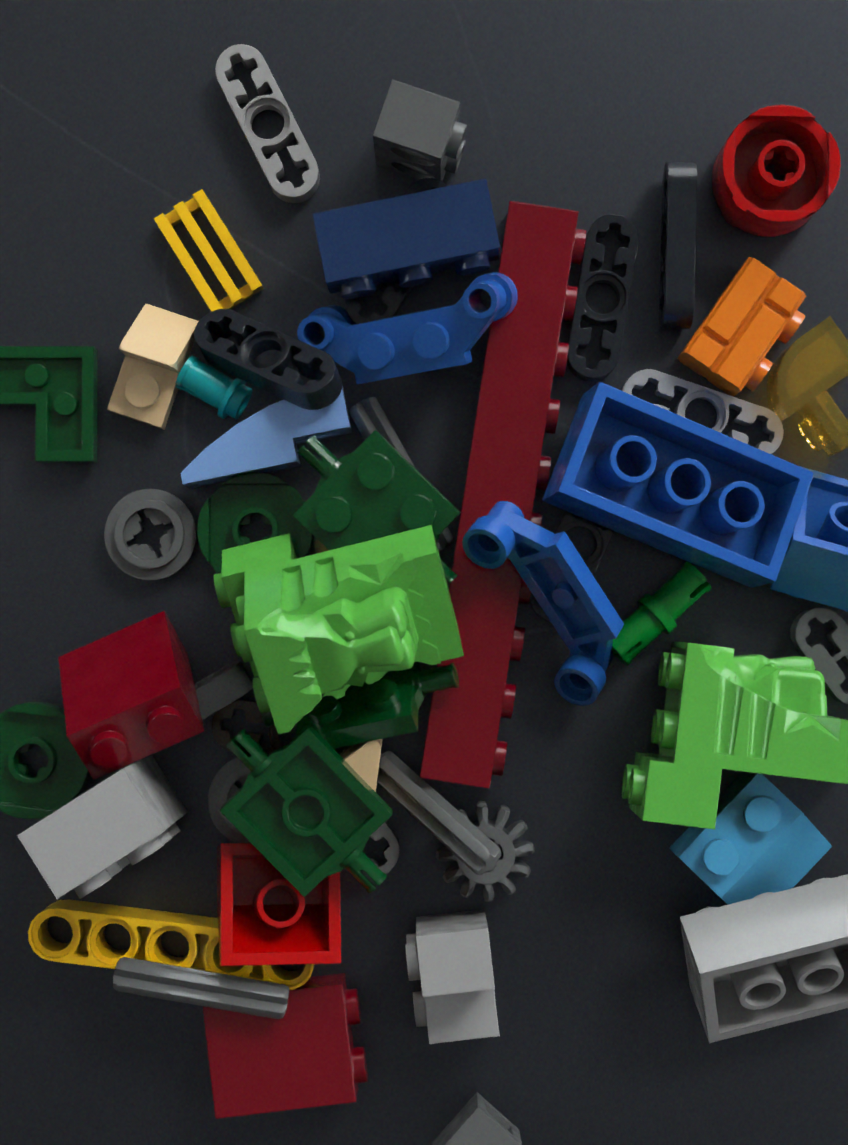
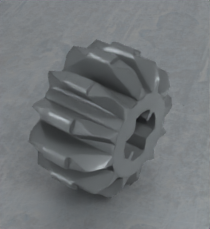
M478 801L476 804L478 820L471 823L496 845L500 844L501 856L496 862V867L490 873L485 872L482 875H476L446 847L436 850V859L442 862L457 861L443 872V879L446 883H450L465 875L466 877L460 888L461 896L469 898L474 891L476 883L482 884L484 901L492 902L494 899L493 883L500 882L503 890L508 895H511L516 891L512 879L508 876L509 872L511 871L520 877H528L530 875V867L526 863L515 859V857L531 855L535 852L534 844L529 841L512 842L523 835L528 827L524 820H519L504 828L510 814L509 807L501 805L497 809L494 819L489 820L486 802ZM462 808L457 809L470 821L467 813Z

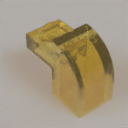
M831 316L783 350L771 367L766 388L769 409L781 421L797 412L802 419L798 423V427L803 437L816 451L823 449L828 457L848 447V420L826 391L848 375V340Z

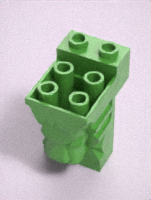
M432 525L301 558L297 557L290 533L222 550L221 573L214 574V585L218 601L222 609L232 608L236 623L230 624V631L238 657H242L244 663H250L255 677L253 678V689L261 714L271 712L278 734L290 732L303 716L313 711V708L322 700V697L333 696L339 699L345 696V692L350 685L362 687L364 682L370 685L380 680L388 671L410 669L417 661L436 665L440 664L441 661L464 656L459 628Z
M672 641L671 652H662L658 670V686L666 687L664 710L655 709L652 721L651 742L652 744H659V754L636 752L635 764L625 765L622 780V798L628 799L629 808L642 821L715 829L722 769L848 784V720L827 715L825 679L820 671L815 670L812 658L788 656L768 659L759 654L734 655L735 648Z

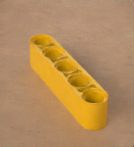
M70 899L58 900L50 904L36 915L31 921L28 930V942L33 952L42 959L115 969L120 958L128 957L285 984L289 987V990H293L308 981L315 965L305 964L296 971L285 970L279 965L220 966L218 918ZM58 916L69 922L73 933L71 942L61 943L51 937L48 931L50 917ZM116 923L126 928L131 937L130 947L126 950L112 948L105 939L104 930L106 925ZM166 931H176L185 936L189 943L188 954L183 957L169 955L162 947V934Z

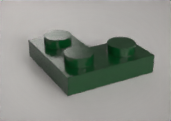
M0 346V406H36L35 461L38 463H97L98 349L94 346Z

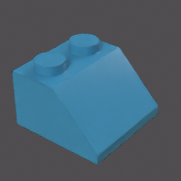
M741 772L719 795L715 829L689 826L669 849L728 905L752 899L762 893H776L793 888L828 852L832 845L804 813L763 774Z

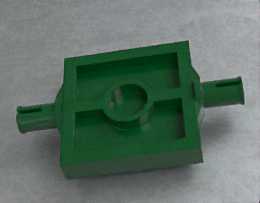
M376 430L354 452L341 457L339 460L315 435L308 439L306 443L322 460L304 445L297 452L322 478L319 480L314 494L293 516L328 550L432 525L437 544L440 534L461 513ZM441 560L445 578L451 583L458 574L453 572Z
M417 661L410 669L388 671L380 680L370 685L364 682L362 687L350 685L345 692V696L339 699L333 696L322 697V700L313 708V711L303 716L297 722L296 735L310 724L334 749L418 732V710L426 693L459 688L456 666L454 663H450L449 665L421 670ZM271 712L262 714L264 724L267 727L275 725Z
M310 724L286 746L273 750L269 754L261 748L244 728L226 744L225 747L229 748L250 770V773L244 785L222 805L220 812L303 897L325 877L340 872L344 868L351 873L368 893L376 889V884L379 886L385 880L387 875L367 857L363 850L370 835L392 816V809Z

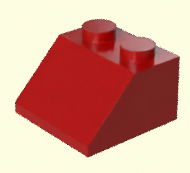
M221 843L217 847V914L220 966L341 963L340 872L325 877L303 897L252 843Z

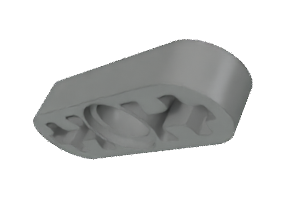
M237 44L227 48L217 60L215 68L216 77L272 191L278 198L288 203H301L310 199L317 191L320 183L318 165L263 55L256 48L245 44ZM242 62L247 69L257 67L251 72V78L259 96L249 101L248 95L238 79L228 81L234 76L232 66L236 63ZM267 90H270L272 93L270 95H263ZM248 103L243 109L239 107V104ZM264 110H274L284 118L283 130L278 136L271 139L260 138L252 131L253 119ZM292 140H295V141L297 142V144H298V145L288 146L289 143H290ZM287 147L289 156L297 169L305 166L309 169L302 174L304 184L300 187L294 188L290 181L283 183L278 181L285 176V171L277 152ZM274 153L270 159H266L264 154Z
M644 369L634 373L621 389V391L632 395L633 388L642 389L647 382H651L656 385L654 394L669 401L674 398V389L681 391L684 395L677 403L674 413L685 417L686 407L691 401L696 399L706 400L714 406L717 413L716 423L711 429L720 433L727 425L729 408L737 411V415L732 420L733 423L749 426L756 419H759L763 422L762 431L769 435V441H762L755 448L769 454L774 453L783 440L784 430L782 422L772 410L657 370ZM654 404L668 411L670 410V408L659 404ZM731 430L727 434L729 437L748 444L749 437L744 433Z

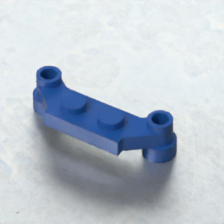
M498 272L487 273L475 278L455 305L354 324L344 308L337 305H328L315 309L308 317L303 319L298 326L297 336L300 341L328 353L334 362L353 372L356 384L465 365L473 362L470 350L493 321L508 316L514 310L518 300L517 288L508 276ZM483 289L491 296L490 308L484 306L481 301ZM319 325L324 329V338L319 333Z
M499 501L486 516L477 518L466 532L462 540L463 550L472 562L488 569L498 568L507 558L510 559L570 650L569 657L564 661L554 678L557 692L572 704L579 706L590 705L597 699L606 683L605 672L613 660V639L617 638L624 623L565 531L554 534L525 519L521 509L515 504L508 501Z

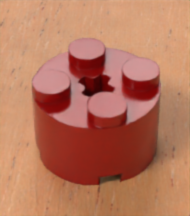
M772 105L760 108L752 113L732 131L717 155L712 171L713 194L721 210V215L728 224L757 236H781L793 232L806 224L826 203L839 180L841 158L837 142L831 132L827 133L814 120L816 118L814 115L796 106ZM769 163L775 165L776 174L785 175L781 181L773 179L772 173L766 172L765 168Z

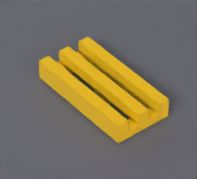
M201 189L192 194L194 196L192 199L185 203L183 201L173 206L174 210L166 215L162 213L155 217L154 220L211 312L218 309H232L264 288L207 195ZM199 210L203 211L246 280L247 284L240 289H237L192 215ZM181 221L228 294L222 300H217L173 229V226Z

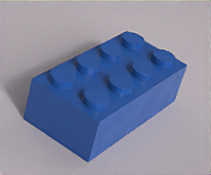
M599 381L581 396L542 501L740 584L754 588L776 582L814 472Z

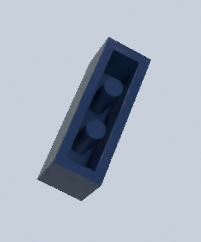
M486 178L312 214L328 290L330 294L341 292L343 299L359 298L376 292V284L398 280L399 287L422 285L433 280L432 273L455 269L458 276L472 275L490 269L489 261L499 260L500 243Z

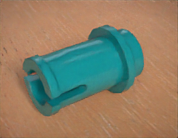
M194 355L189 357L184 363L175 383V388L180 391L183 390L218 409L217 414L222 419H225L228 415L238 419L247 407L253 393L251 388L245 386L246 381L239 378L234 380L200 361Z

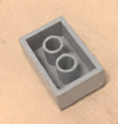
M149 755L119 770L17 836L56 899L73 889L81 899L112 879L111 877L122 871V868L131 863L133 866L163 847L166 842L181 831L175 822L188 813L153 755Z
M848 874L835 878H821L810 884L776 893H762L752 899L721 907L703 908L696 913L680 917L689 985L709 1043L848 1008Z

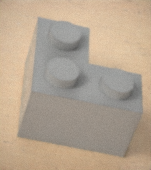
M485 910L416 917V933L406 934L407 944H405L409 981L421 980L422 991L413 992L416 1028L428 1027L429 1044L500 1036Z

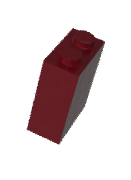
M165 611L58 657L67 737L93 780L204 732L188 653Z
M345 973L310 977L304 985L289 990L287 1011L281 1019L203 1006L216 1119L353 1103L357 1100L358 1083L368 1082L364 1046L354 1047L351 1025L361 1024L357 988L347 989Z

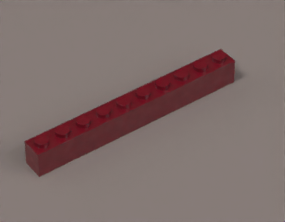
M517 201L509 202L498 273L508 276L514 282L517 288L518 300L514 310L508 316L493 321L489 327L452 571L457 573L458 576L449 584V593L459 628L464 656L441 661L440 664H437V667L449 665L450 663L455 664L459 677V688L436 691L432 694L420 778L490 789L491 776L503 775L507 742L498 741L497 737L500 718L511 719L516 685L506 683L509 660L520 662L525 628L515 626L518 603L528 605L531 591L509 558L498 568H483L467 557L463 550L462 540L475 520L481 516H486L499 501H508L515 504L521 509L525 519L539 526L542 525L543 514L532 511L536 490L546 491L550 474L551 457L543 456L541 453L544 433L555 434L559 415L560 400L550 399L553 376L564 377L569 343L559 342L562 320H573L578 287L568 285L571 263L581 265L585 247L586 230L576 229L579 211Z

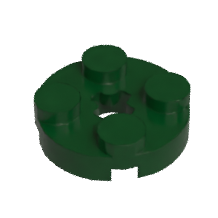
M252 472L230 478L215 490L211 498H208L201 508L198 518L197 535L202 554L217 573H221L222 550L251 543L250 538L241 536V525L250 524L251 515L260 514L262 515L263 524L272 525V535L264 537L263 540L290 533L297 557L308 556L312 548L314 536L293 516L305 501L295 488L271 474Z
M28 702L15 705L0 713V810L17 818L39 819L47 817L77 798L85 789L90 774L67 737L64 709L44 702ZM32 744L39 745L41 747V754L48 757V765L39 768L37 776L28 775V765L19 763L20 753L29 752Z

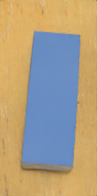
M343 386L338 398L325 408L307 410L286 400H281L236 424L207 446L180 473L182 484L192 489L226 482L239 474L252 472L270 473L300 467L301 463L297 454V444L305 443L313 435L319 440L352 433Z

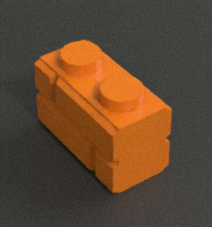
M748 257L677 359L730 396L734 397L744 386L754 391L773 365V362L765 358L775 341L778 339L786 344L806 317L798 311V308L806 298L805 293L783 277L777 276L773 270L757 259Z

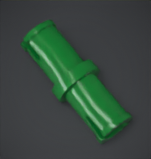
M685 562L682 568L652 596L645 593L637 601L639 607L623 621V628L617 638L613 639L612 652L614 656L624 665L628 666L662 632L667 635L670 634L677 627L675 620L702 595L712 589L711 585L706 582L705 576L691 563Z

